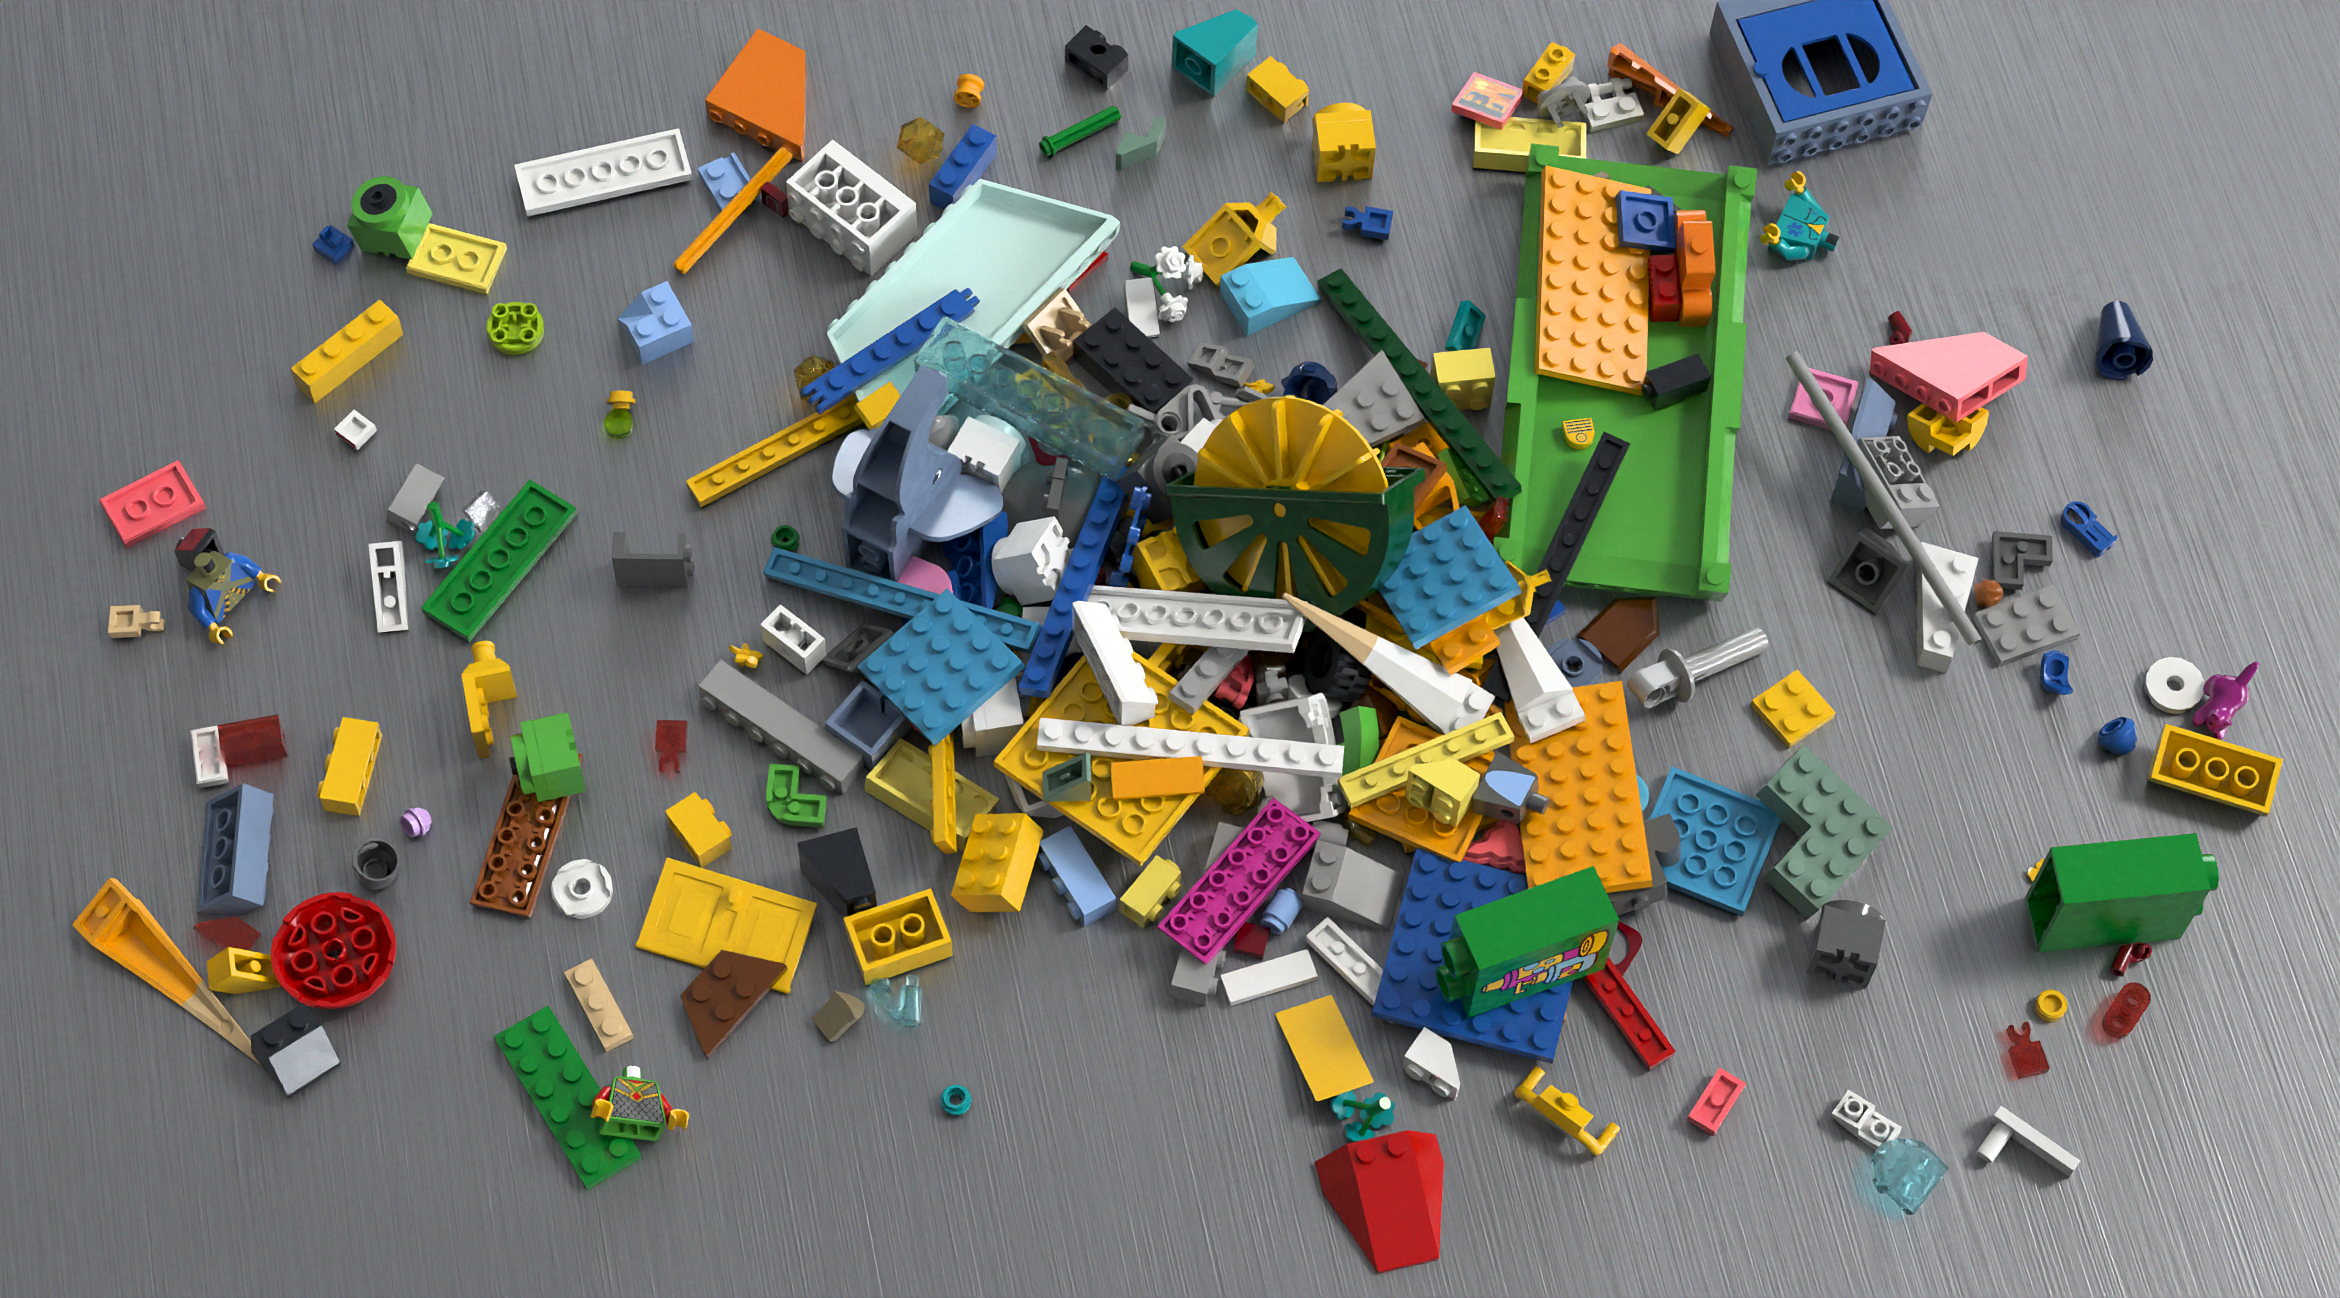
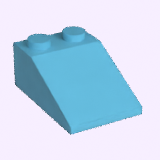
M1294 257L1245 264L1221 275L1220 295L1247 336L1321 302L1320 296Z

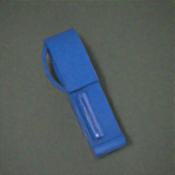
M2079 501L2068 503L2061 515L2062 526L2071 532L2094 556H2102L2106 549H2111L2114 546L2117 535L2113 537L2104 526L2096 521L2098 516L2085 503ZM2067 512H2076L2082 519L2083 524L2070 521L2067 517Z

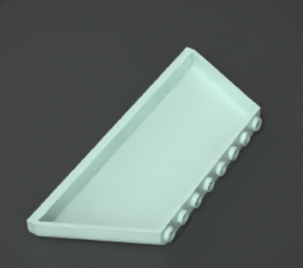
M979 179L974 185L967 186L962 192L961 198L955 204L948 205L943 211L942 217L936 223L929 224L924 230L923 236L917 242L910 243L905 249L904 255L897 262L893 261L885 270V274L878 281L874 280L871 282L865 294L859 300L856 299L851 302L846 310V314L840 320L835 319L828 326L827 340L838 363L841 364L955 289L959 293L966 288L971 289L973 294L966 301L974 296L978 297L980 302L973 308L975 312L949 331L854 392L853 395L857 403L890 381L899 394L902 395L922 365L928 369H937L948 378L949 393L937 413V416L944 415L1025 332L1022 324L1059 288L1067 289L1114 241L1120 230V222L1109 214Z

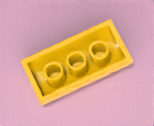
M2165 724L2153 753L2148 772V781L2267 817L2270 812L2283 759Z

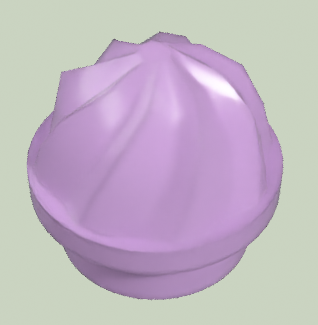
M422 808L407 809L399 820L402 830L410 838L425 835L432 823L430 814Z

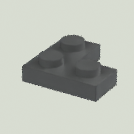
M1993 532L1992 580L1996 581L2003 589L2022 590L2024 586V565L2051 566L2053 562L2051 535Z

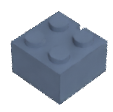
M863 680L825 722V730L864 756V765L870 770H873L896 742L903 738L911 729L910 721L888 699L884 704V695Z

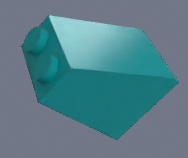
M1235 9L1177 31L1173 35L1172 68L1215 97L1256 56L1258 23L1250 15Z

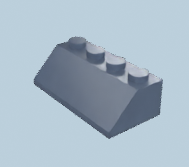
M1870 378L1866 380L1850 431L1857 444L1860 438L1887 437L1888 430H1894L1898 414L1893 413L1896 402ZM1844 452L1830 502L1864 511L1866 499L1863 480Z
M242 783L207 801L196 913L201 915H245L264 905L266 898V874L269 868L267 862L268 849L271 842L270 826L274 812L272 793Z

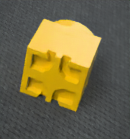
M1336 103L1320 109L1312 119V149L1317 182H1332L1337 178L1336 176H1341L1342 181H1347L1348 176L1353 175L1355 180L1372 179L1376 144L1371 110H1365L1360 105L1353 103Z
M1175 527L1168 532H1161L1156 537H1150L1138 542L1137 546H1135L1131 555L1134 556L1132 567L1137 574L1141 589L1197 593L1208 588L1190 564L1183 551Z

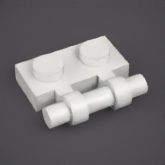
M1630 77L1625 79L1613 78L1608 83L1599 85L1596 83L1587 84L1590 93L1588 97L1590 103L1585 104L1588 113L1584 114L1591 133L1643 121L1644 112L1636 93L1624 94L1623 92L1625 89L1632 88ZM1612 93L1613 98L1601 100L1600 95Z

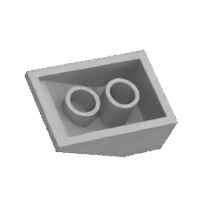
M1317 840L1302 892L1301 902L1303 906L1301 909L1389 931L1404 875L1347 847Z

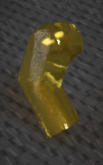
M1348 806L1343 814L1345 829H1349L1348 835L1370 847L1377 835L1363 825L1348 819L1351 810Z

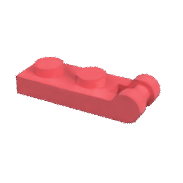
M1248 653L1216 688L1213 695L1220 700L1223 698L1232 702L1233 707L1239 710L1247 700L1254 680V672Z

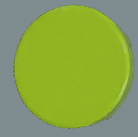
M509 302L505 304L498 303L493 306L492 313L486 323V332L490 344L497 351L506 355H522L532 351L540 344L545 329L543 318L535 304Z

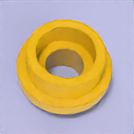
M610 391V398H607V404L612 405V410L626 411L630 410V405L636 404V399L633 398V392Z

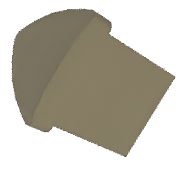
M834 991L830 995V1000L811 1018L829 1042L837 1041L864 1013V1003L861 1000L840 991Z

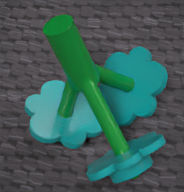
M430 502L427 505L431 520L427 524L419 523L415 540L419 544H424L428 550H433L435 547L438 548L439 557L426 559L425 563H434V568L444 570L446 567L452 566V561L459 559L458 555L445 556L444 547L447 544L446 536L448 531L451 532L449 547L453 550L457 548L462 550L474 537V530H472L474 523L461 519L455 528L444 521L439 504L437 502Z
M1353 1090L1333 1096L1331 1110L1336 1113V1118L1339 1120L1344 1119V1117L1350 1118L1354 1113V1108L1362 1109L1360 1117L1364 1123L1355 1121L1352 1124H1346L1344 1127L1346 1131L1345 1137L1351 1143L1375 1138V1133L1368 1129L1370 1124L1373 1128L1378 1129L1382 1124L1388 1126L1394 1122L1395 1117L1392 1111L1395 1109V1104L1382 1092L1375 1093L1372 1098H1365L1363 1103L1356 1102L1357 1098L1353 1094Z

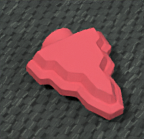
M1506 820L1497 821L1496 827L1485 830L1482 839L1471 842L1463 860L1485 866L1489 865L1500 870L1509 869L1515 874L1526 872L1521 831L1518 830L1514 822Z

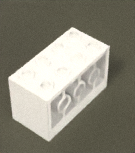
M831 140L786 181L789 214L792 219L797 223L802 222L816 238L824 239L837 254L846 256L851 260L856 269L859 271L864 270L871 277L918 234L916 203L834 140Z

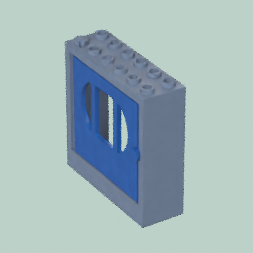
M1888 0L1717 1L1709 34L1768 165L1777 162L1785 163L1801 156L1809 157L1820 151L1836 150L1844 145L1859 144L1871 138L1887 137L1898 131L1914 130L1922 126L1932 92ZM1846 36L1864 42L1875 53L1879 63V73L1872 83L1867 82ZM1836 38L1859 88L1826 96L1802 46ZM1790 50L1794 52L1815 98L1797 92L1786 81L1782 71V61Z

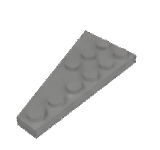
M1383 350L1323 404V406L1332 411L1336 409L1342 411V417L1359 431L1371 448L1424 424L1425 420Z

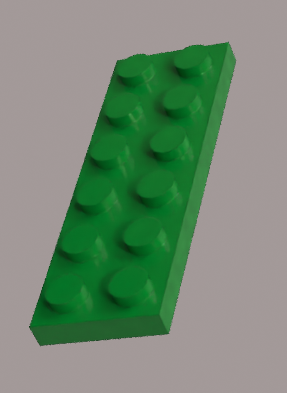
M529 479L421 606L422 613L470 642L578 514L577 508Z
M549 1005L494 1036L495 1042L586 1190L642 1159L641 1153L631 1138L599 1134L601 1117H590L592 1112L590 1105L601 1089Z

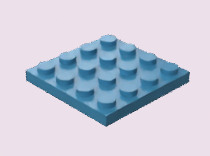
M1466 505L1412 533L1408 548L1400 565L1390 579L1378 590L1415 650L1521 594L1520 586Z
M949 589L943 591L857 666L859 671L934 746L1025 668L1023 662Z
M1671 766L1649 819L1651 820L1670 813L1680 835V860L1673 866H1661L1667 879V887L1743 917L1781 819L1760 800Z

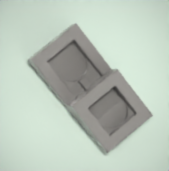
M1200 342L1188 361L1189 367L1220 382L1242 388L1255 367L1252 359L1228 354L1224 346Z

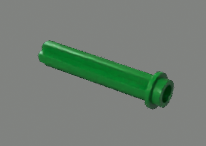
M1110 106L1050 137H1042V141L1039 142L1041 152L1045 157L1049 155L1051 157L1056 156L1057 151L1121 119L1119 109L1115 106Z

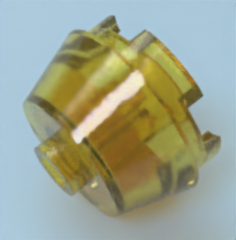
M1221 768L1207 785L1205 791L1209 798L1213 795L1223 805L1222 811L1231 815H1240L1243 811L1251 810L1257 805L1265 781L1263 771Z

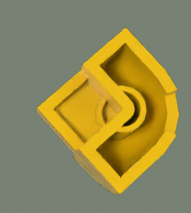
M1922 403L1907 415L1908 430L1915 443L1928 454L1935 448H1938L1954 456L1961 449L1970 451L1978 443L1986 428L1989 411L1980 407L1960 421L1955 422Z

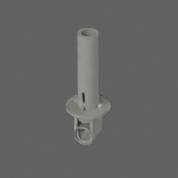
M1754 627L1684 658L1675 649L1667 648L1659 654L1658 663L1634 672L1627 681V687L1646 708L1655 707L1672 697L1683 703L1690 701L1695 693L1694 682L1767 651L1769 647L1767 636L1760 627Z

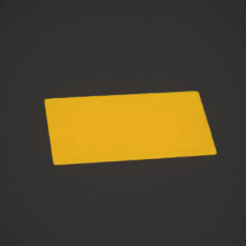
M1332 995L1275 1014L1316 1101H1321L1374 1082Z

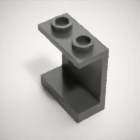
M613 532L611 559L617 586L688 587V577L694 576V559H692V545H687L685 533H679L678 554H630L625 532Z

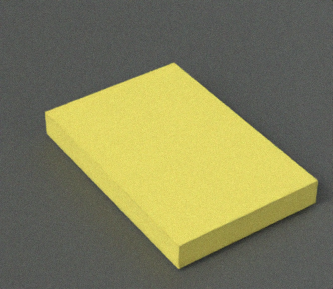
M429 223L413 259H409L406 271L407 274L487 295L506 253L507 246L503 242Z

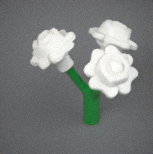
M1176 246L1171 248L1161 247L1160 253L1155 255L1157 261L1155 266L1133 261L1130 265L1131 272L1152 278L1154 286L1161 295L1160 300L1163 303L1159 307L1158 319L1172 323L1183 319L1184 314H1186V304L1189 300L1181 295L1173 298L1170 293H1166L1156 276L1158 274L1163 275L1164 279L1171 277L1175 279L1183 278L1189 290H1192L1194 284L1200 283L1203 278L1202 263L1195 262L1194 256L1190 255L1188 262L1184 264L1185 255L1181 252L1179 253Z

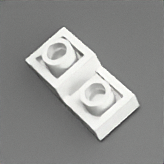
M1850 1090L1846 1092L1832 1112V1117L1844 1128L1884 1156L1901 1133V1126L1875 1112V1105Z

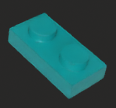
M1470 300L1461 301L1445 345V349L1449 352L1476 348L1486 315Z

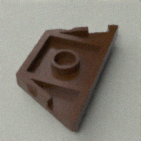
M721 950L680 995L704 1055L708 1059L785 974L788 968L784 963Z

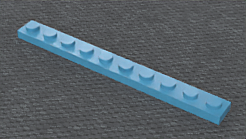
M776 547L773 548L763 571L766 578L908 619L915 617L940 595ZM961 601L1008 648L1029 654L1032 653L1042 629L1040 623Z

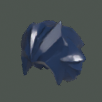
M1305 361L1295 366L1289 376L1281 380L1285 389L1282 397L1294 395L1296 398L1309 400L1320 405L1325 404L1338 391V383L1334 375L1325 366L1313 361Z

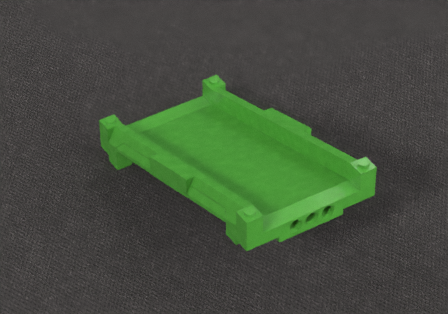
M1531 143L1527 157L1521 206L1523 222L1501 449V461L1521 484L1522 492L1496 506L1491 542L1505 565V561L1508 560L1526 573L1527 576L1537 573L1603 432H1606L1631 444L1564 586L1722 602L1729 593L1732 565L1728 563L1735 436L1740 429L1747 325V323H1743L1748 230L1750 228L1751 202L1755 196L1757 168L1729 165L1726 173L1721 174L1559 156V146ZM1546 165L1591 176L1604 171L1610 176V180L1644 188L1649 185L1661 195L1672 197L1673 203L1682 210H1705L1706 221H1712L1716 270L1710 287L1712 293L1710 321L1708 326L1679 327L1678 321L1651 322L1648 311L1647 371L1699 354L1711 376L1706 392L1654 410L1650 400L1647 401L1643 395L1629 394L1534 373L1541 173ZM1650 250V256H1651V255H1674V252H1672V253H1665V252H1658V251H1651V250ZM1592 418L1595 431L1592 444L1582 450L1570 447L1564 438L1562 430L1563 421Z

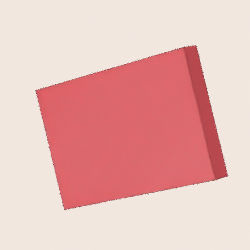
M179 460L99 499L102 508L126 548L206 509L203 500Z

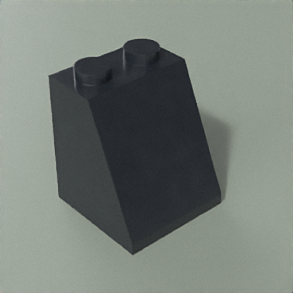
M857 827L797 843L802 874L842 918L877 907L876 891Z

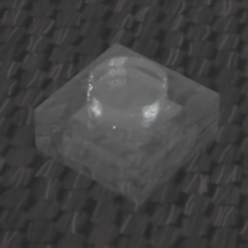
M480 491L461 510L469 521L474 523V527L478 532L483 533L502 512L487 491Z

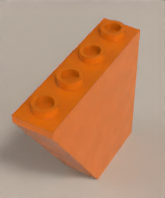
M757 28L706 97L707 116L717 123L722 122L732 127L741 135L746 134L756 139L763 146H770L777 150L784 147L792 154V158L802 162L805 158L807 65L805 51Z

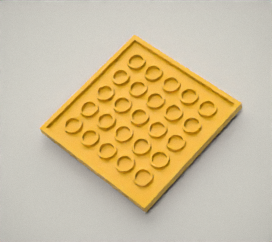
M1133 651L1131 656L1135 663L1139 662L1145 673L1146 678L1144 682L1147 688L1152 687L1158 699V704L1155 705V717L1133 726L1248 736L1249 728L1207 700L1193 715L1169 700L1170 691L1179 681ZM1085 655L1080 658L1052 691L1049 699L1046 698L994 760V767L1042 800V772L1081 754L1037 750L1040 718L1119 725ZM1090 755L1091 801H1050L1047 803L1141 867L1200 794L1113 800L1110 764L1113 762L1140 760ZM1203 766L1204 789L1222 767Z

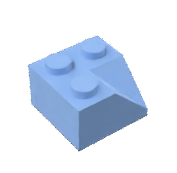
M667 281L641 292L617 318L642 365L694 343L692 324Z

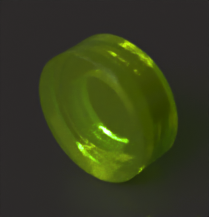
M624 409L612 410L604 418L605 431L612 438H626L634 429L632 415Z

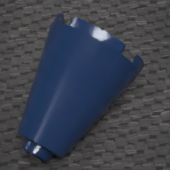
M2122 301L2110 302L2101 311L2095 364L2100 374L2109 379L2125 380L2128 379L2127 375L2136 373L2139 376L2150 368L2153 362L2152 348L2129 305Z

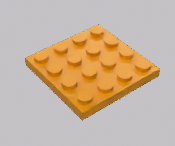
M1398 716L1375 763L1440 737L1442 734ZM1486 753L1462 762L1480 774L1478 786L1494 758ZM1406 786L1352 807L1349 812L1348 819L1411 847L1426 850L1453 863H1460L1464 859L1484 815L1473 812L1472 804L1456 828L1449 823H1441L1433 816V813L1423 807L1417 808L1404 796Z

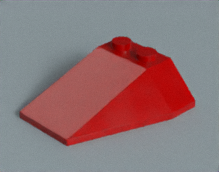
M1405 1130L1348 1143L1314 1162L1323 1195L1377 1274L1439 1260L1444 1161L1436 1134Z

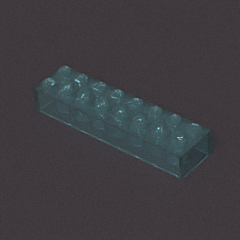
M943 316L913 360L915 374L921 365L928 369L934 368L941 371L948 378V391L950 395L990 416L1007 422L1020 432L1113 481H1116L1145 436L1143 419L946 316Z

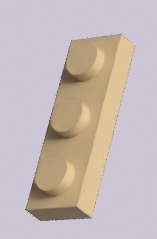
M592 958L564 972L570 987L605 1052L634 1039L633 1033Z

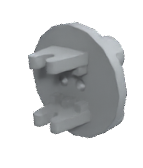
M1575 76L1565 78L1560 85L1551 90L1542 91L1537 95V111L1540 117L1545 120H1554L1558 128L1564 126L1561 118L1571 115L1578 109L1582 111L1583 115L1588 113L1585 103L1590 95L1589 88L1584 82L1578 81Z

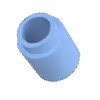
M1285 888L1284 890L1277 889L1262 912V926L1269 927L1270 932L1276 935H1281L1283 931H1287L1303 906L1299 900L1300 895L1290 888Z

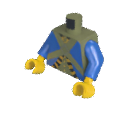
M216 551L200 553L194 560L196 568L186 579L189 589L188 609L204 629L208 628L210 630L209 639L212 643L224 644L219 637L220 631L226 638H232V631L229 627H218L217 624L256 584L254 579L258 580L259 587L262 590L274 592L267 586V581L270 578L277 583H281L276 575L261 572L262 568L245 555L226 552L222 555Z

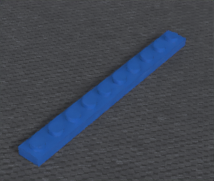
M1107 465L1019 683L1020 695L1049 699L1074 636L1072 631V603L1088 601L1130 495L1126 494L1115 482L1129 467Z

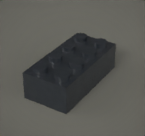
M1115 307L1073 340V359L1127 409L1130 404L1157 414L1181 390L1189 385H1194V379Z

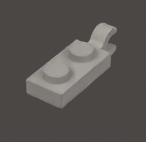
M1277 669L1264 672L1265 682L1256 684V707L1288 700L1286 678L1278 679Z

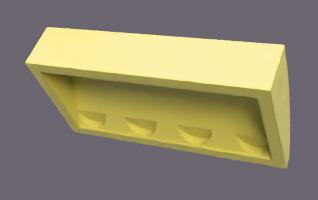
M1510 117L1503 129L1500 130L1475 120L1472 168L1526 172L1527 157L1531 143L1559 146V156L1586 158V123L1562 121L1564 126L1558 128L1554 120Z
M900 738L866 776L864 791L930 831L931 827H934L933 816L930 811L933 789L929 782V773L932 772V761L928 754ZM955 772L957 848L964 852L975 814H992L1000 799Z

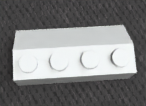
M1076 601L1072 603V631L1118 724L1133 726L1155 717V705L1158 704L1157 696L1152 687L1147 688L1144 682L1146 678L1144 670L1139 662H1134L1131 656L1133 654L1132 646L1127 637L1122 638L1119 632L1121 626L1116 614H1110L1106 604Z

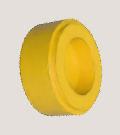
M2049 989L2041 992L2035 1001L2037 1015L2047 1022L2060 1020L2067 1010L2066 998L2056 990Z

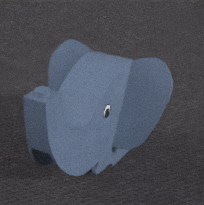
M921 365L880 428L862 429L850 433L838 451L834 462L831 485L835 493L845 500V520L841 526L847 568L897 582L912 555L920 558L930 541H949L971 533L993 521L1002 511L1003 497L997 485L978 477L961 474L962 464L958 456L928 442L932 423L949 393L948 378L937 369H928Z

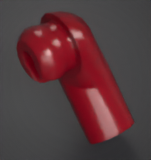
M1896 311L1888 317V320L1895 329L1893 335L1889 337L1890 345L1909 343L1912 329L1901 312Z
M2142 942L2122 945L2118 949L2110 967V972L2119 977L2124 976L2129 964L2150 958L2152 954L2151 946Z

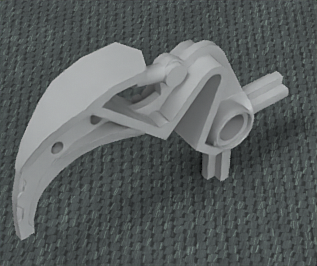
M1194 384L1181 390L1157 414L1130 404L1124 420L1150 430L1149 435L1153 441L1152 444L1172 434L1181 442L1194 428L1193 401L1197 402L1203 417L1211 422L1213 419L1223 420L1227 417L1218 411L1221 405L1238 408L1268 397L1245 386L1236 390L1235 396L1237 399L1222 396L1217 391L1209 393L1203 386ZM1162 425L1171 427L1173 431L1164 430Z

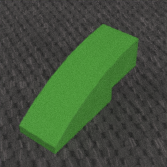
M1357 706L1339 713L1345 742L1337 744L1344 746L1342 776L1375 763L1378 757L1379 730L1376 709Z

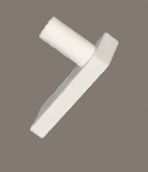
M2003 1106L1999 1107L1991 1120L1995 1127L1976 1152L1980 1158L1988 1163H1992L2010 1137H2012L2068 1177L2071 1176L2080 1162L2079 1159Z

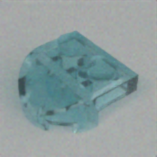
M1911 1138L1894 1139L1884 1142L1877 1148L1871 1160V1164H1874L1875 1178L1872 1181L1875 1188L1880 1194L1887 1193L1907 1215H1914L1949 1169L1929 1146L1922 1141Z

